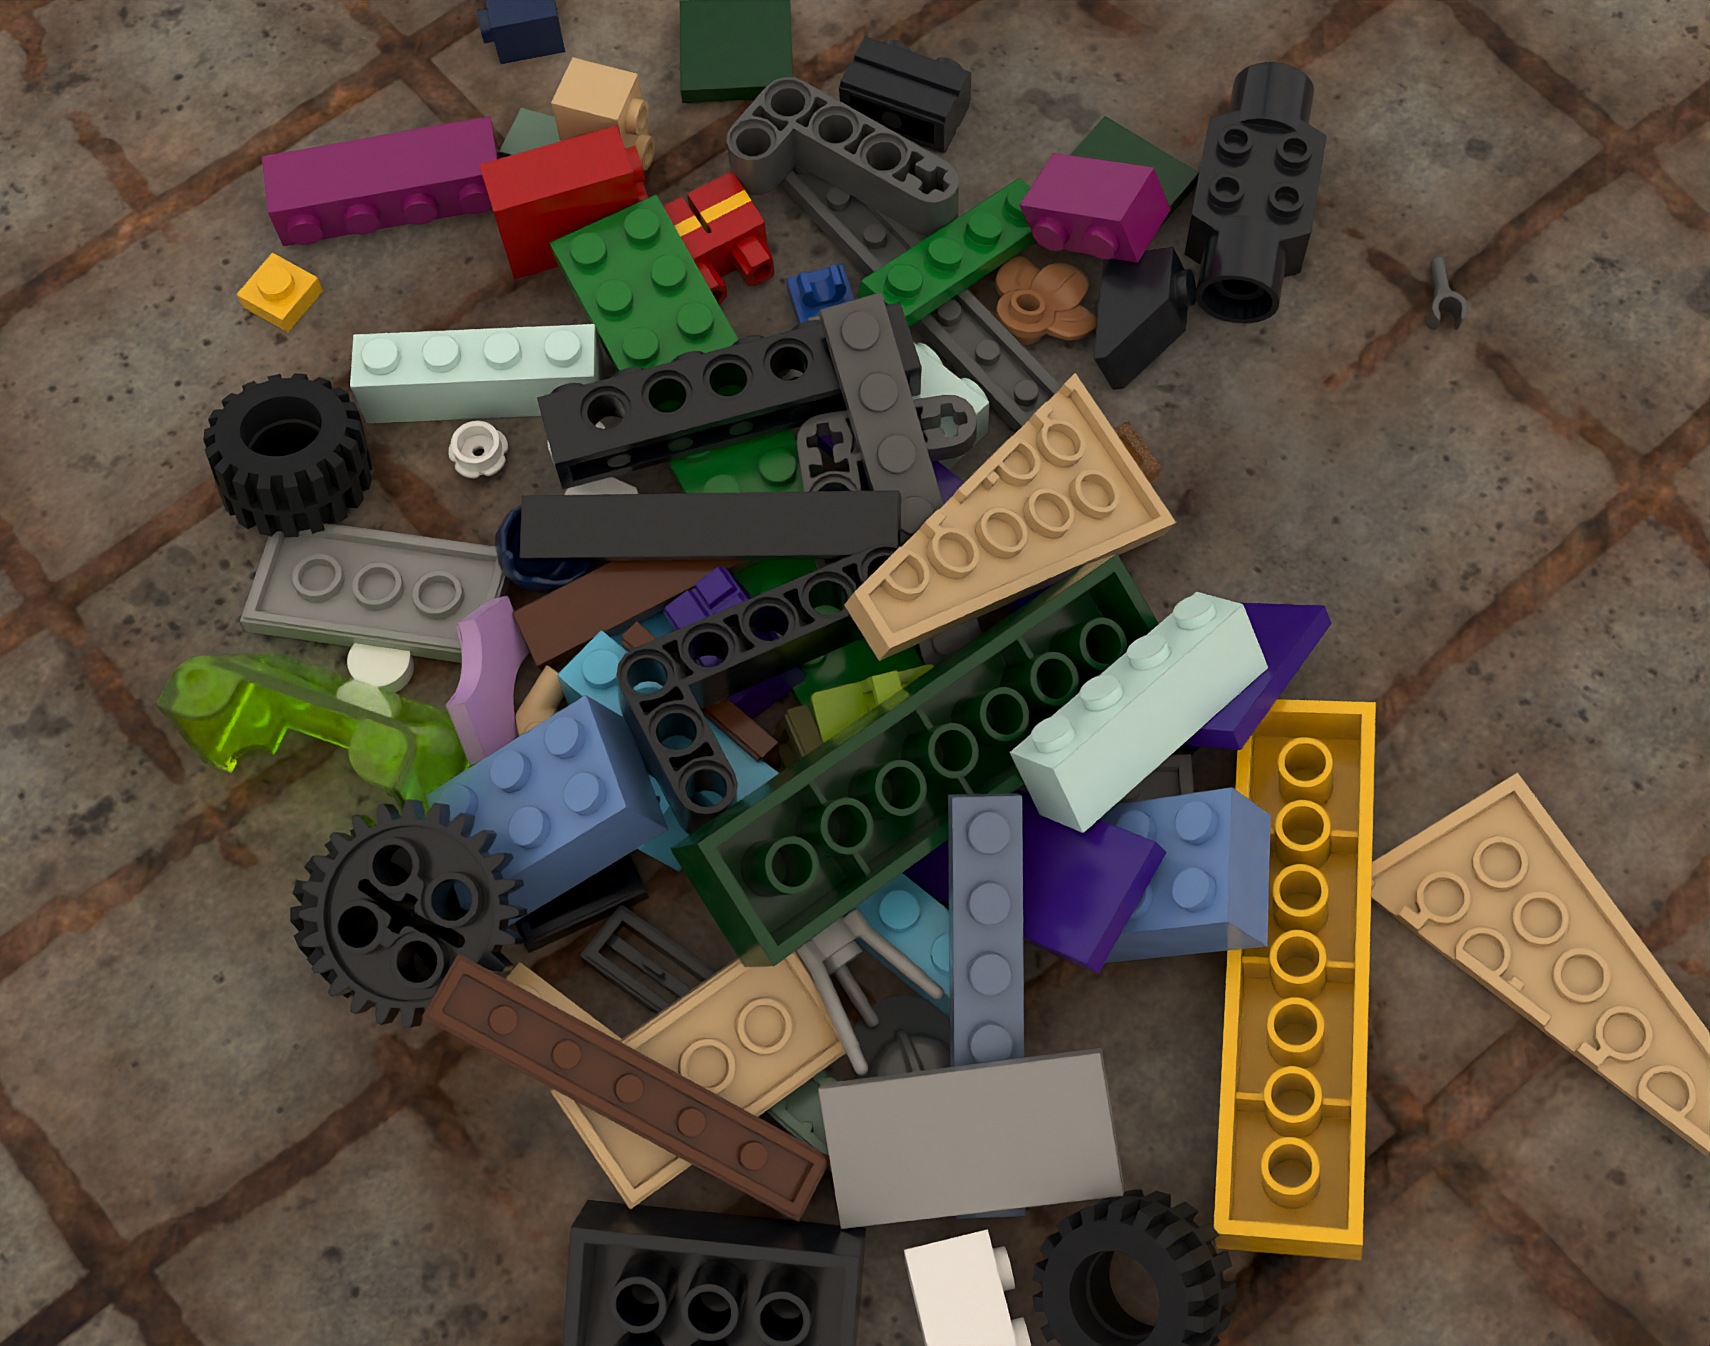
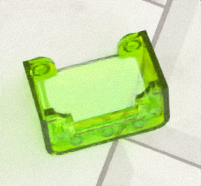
M281 653L215 654L190 658L176 668L156 703V706L203 763L231 773L237 763L235 758L246 751L261 749L274 755L287 728L349 749L350 763L359 777L373 786L384 789L388 796L393 797L400 807L401 815L406 800L422 801L425 815L427 816L430 807L426 795L467 770L470 766L448 711Z

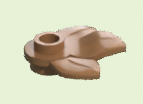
M1017 256L1006 261L998 271L995 288L1000 298L997 302L995 318L1022 345L1034 344L1041 340L1045 334L1066 341L1081 339L1097 329L1098 320L1089 310L1080 306L1085 299L1090 284L1087 273L1077 266L1067 263H1054L1039 270L1024 256Z

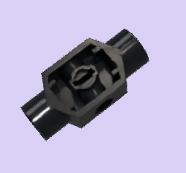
M1263 62L1243 69L1234 80L1228 113L1209 118L1184 255L1200 264L1196 287V301L1198 305L1209 315L1227 322L1255 323L1266 320L1277 312L1280 304L1284 277L1301 272L1312 231L1327 135L1309 125L1314 96L1312 81L1304 72L1287 64Z

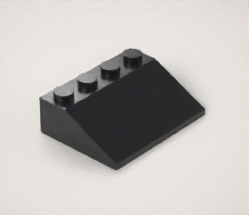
M587 1200L570 1229L563 1346H856L866 1228L841 1229L840 1225L798 1222L794 1220L636 1205L629 1209L625 1203Z

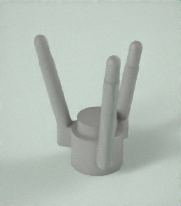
M856 908L805 943L796 952L811 972L854 1071L858 1075H864L868 1071V1065L829 975L835 974L865 1023L869 1027H875L879 1021L878 1017L846 965L863 952L856 940L859 937L932 998L941 999L944 995V990L920 967L873 929L861 911Z

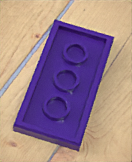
M1016 789L1012 793L1022 795L1023 941L1099 974L1167 852L1156 841L1101 820H1097L1084 833L1041 816L1030 794ZM946 840L905 870L903 874L940 904L949 907L948 840Z

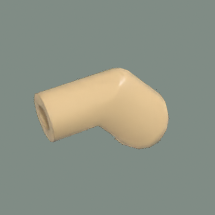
M548 665L541 672L515 715L519 736L558 713L557 707L563 699L564 693L557 677L559 672Z

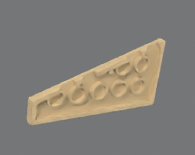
M1074 373L1054 396L1046 401L940 509H937L924 522L920 529L902 547H899L852 594L844 606L880 661L1057 583L1078 567L1115 554L1120 555L1161 537L1171 529L1176 521L1077 374Z
M1518 772L1372 862L1371 901L1706 1157L1710 1155V1032Z

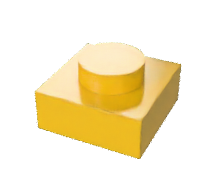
M271 253L236 295L243 308L289 333L324 290L318 277Z

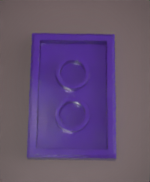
M1241 603L1244 605L1268 669L1183 745L1241 750L1332 624L1326 607L1323 605Z

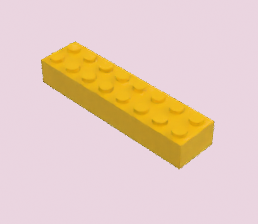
M1277 699L1242 749L1237 750L1235 790L1271 815L1267 947L1227 950L1214 1229L1220 1235L1215 1238L1217 1249L1361 1260L1376 702Z

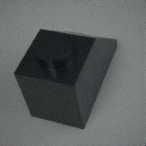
M1173 247L1146 250L1138 263L1112 258L1103 261L1094 360L1113 390L1124 389L1186 331L1188 306H1193L1196 302V282L1193 272L1190 269H1184Z

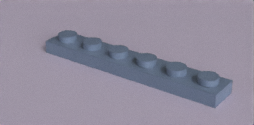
M1018 793L948 795L950 1067L1024 1058L1022 795ZM1025 1207L956 1215L955 1218L1025 1216Z

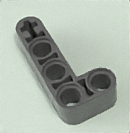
M783 77L771 82L736 120L727 133L730 172L732 171L737 176L749 195H763L771 192L797 164L917 234L929 237L958 218L959 175L955 167L803 80L794 77Z

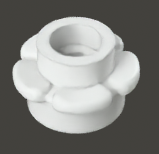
M467 422L454 432L449 446V458L456 463V471L464 477L475 479L479 475L492 476L500 471L506 462L504 453L508 451V442L500 431L487 422ZM484 449V453L481 456L474 455L475 451Z

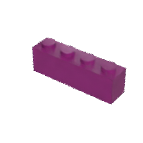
M482 117L262 156L267 211L282 245H308L327 238L350 234L363 235L378 229L406 224H426L434 219L468 213L482 214L492 209L479 164L501 158L491 117Z

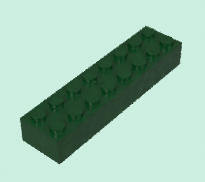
M1118 554L1078 567L670 848L743 966L768 967L777 965L948 840V795L1012 793L1022 786L1024 781L1010 752L1031 734L1033 728L1038 723L1053 716L1080 692L1081 687L1087 681L1103 673L1127 652L1128 647L1135 640L1146 636L1159 623Z

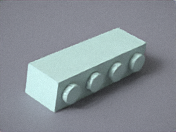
M595 324L353 335L350 388L366 423L541 416L537 397L551 394L555 388L564 384L581 383L586 385L604 380V359Z
M1200 592L1185 598L1175 606L1173 612L1146 636L1135 640L1128 647L1127 652L1103 673L1087 681L1081 687L1080 692L1053 716L1041 721L1033 728L1031 734L1015 747L1010 754L1041 816L1084 833L1268 669L1244 605Z

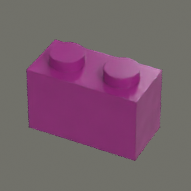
M1057 153L1051 155L1019 205L1038 246L1052 251L1066 250L1093 255L1104 260L1112 258L1135 263L1139 262L1171 210L1154 167Z

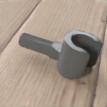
M1437 257L1430 262L1434 284V301L1426 314L1425 322L1427 327L1436 330L1441 319L1439 310H1447L1454 316V327L1457 330L1468 314V304L1462 295L1451 291L1449 288L1445 259Z

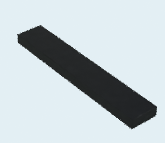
M899 490L522 496L520 558L526 562L844 559L879 544H894L901 547V494Z

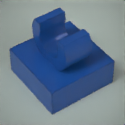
M834 264L827 268L808 273L802 272L799 275L786 278L787 291L798 324L808 321V318L819 316L820 309L855 300L843 264Z

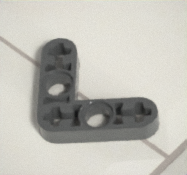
M939 395L913 400L918 419H921L923 436L931 462L962 456L973 447L977 436V415L973 406L966 399L957 395ZM847 410L820 414L808 419L802 424L797 435V448L804 492H820L832 489L861 491L859 473H863L865 470ZM953 416L954 423L959 425L957 436L945 437V432L942 428H939L942 417ZM831 435L833 444H836L833 446L836 471L826 473L823 471L821 453L816 448L818 447V437ZM814 559L816 570L830 565L826 563L836 559Z

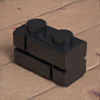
M865 36L854 55V61L850 62L840 81L839 99L840 102L906 139L946 153L956 134L957 126H960L971 101V72L963 70L960 64L950 58L940 57L934 60L911 52L905 44L897 40L881 42Z

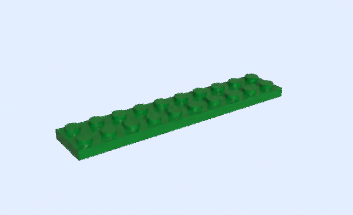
M657 195L550 242L554 259L589 323L595 324L598 339L616 372L629 367L647 369L670 363L674 358L686 352L701 351L708 353L730 347L739 340ZM726 385L721 387L716 393L722 396H734L740 393L743 388L737 385ZM666 401L660 404L656 410L666 413L678 410L683 403ZM790 429L666 462L682 493L804 492L797 441ZM814 559L760 560L734 575L741 581L753 598L816 571ZM836 559L832 562H827L826 564H832L842 559ZM829 605L814 608L815 611L824 615H833L840 612L839 609ZM862 638L800 665L807 676L803 682L793 687L791 693L798 706L807 704L814 719L810 696L815 692L859 682L871 676L895 670L899 672L924 665L913 646L879 661L866 639Z

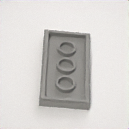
M326 523L323 524L325 530L314 534L309 529L299 531V537L285 538L283 532L277 531L272 537H268L240 622L245 632L352 647L354 643L406 650L410 651L411 656L462 663L461 645L456 629L457 622L488 600L506 596L510 579L503 573L498 564L495 546Z
M1102 1048L823 1083L818 1089L841 1229L1124 1195L1125 1188Z

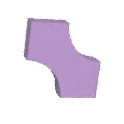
M508 596L488 600L457 622L458 625H456L462 652V668L458 687L454 695L446 703V708L470 765L478 763L519 737L514 712V684L518 669L530 652L512 613L514 610Z

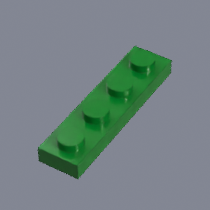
M1021 178L1016 179L861 280L857 298L882 292L885 306L900 302L908 327L912 326L1036 242L1019 206L1031 187Z

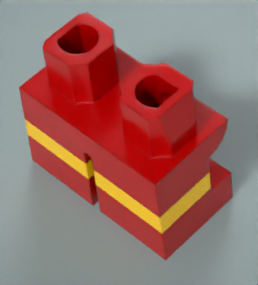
M732 171L687 193L689 206L682 196L663 206L719 305L728 297L726 285L721 277L738 270L748 286H757L774 276V262L767 244L765 221Z

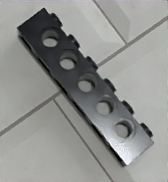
M901 303L887 305V313L912 397L920 395L922 366ZM808 320L796 325L791 331L765 338L759 335L747 336L739 339L730 347L708 353L701 351L686 352L674 358L670 363L647 369L641 367L625 368L616 372L609 379L586 385L581 383L564 384L555 388L551 394L537 397L552 457L563 490L802 426L811 417L847 410L821 320ZM787 369H794L803 373L801 377L795 380H783L776 376L781 371ZM726 385H737L743 388L740 393L734 396H722L716 393L721 387ZM666 401L683 403L678 410L666 413L656 410L660 404ZM615 416L623 419L613 428L602 429L596 427V424L605 417Z

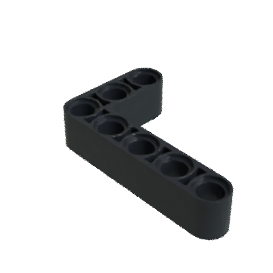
M884 543L867 548L640 645L622 657L618 663L616 674L621 713L675 818L687 834H692L737 803L738 783L735 773L701 709L864 638L844 605L852 594L899 548L898 545ZM829 605L839 609L840 612L833 615H824L815 611L814 608ZM771 630L781 634L782 637L773 641H765L755 637V634L760 631ZM708 655L715 656L723 662L714 667H702L694 661ZM647 681L656 682L663 686L659 691L651 694L639 693L633 689L639 683ZM675 735L685 736L693 742L688 747L679 750L669 749L661 744L668 737ZM713 791L719 794L723 800L714 806L703 807L693 803L690 798L698 792Z

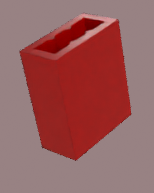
M617 125L479 164L514 279L559 267L552 255L550 242L648 198L642 182L645 181V175L636 146L624 147Z

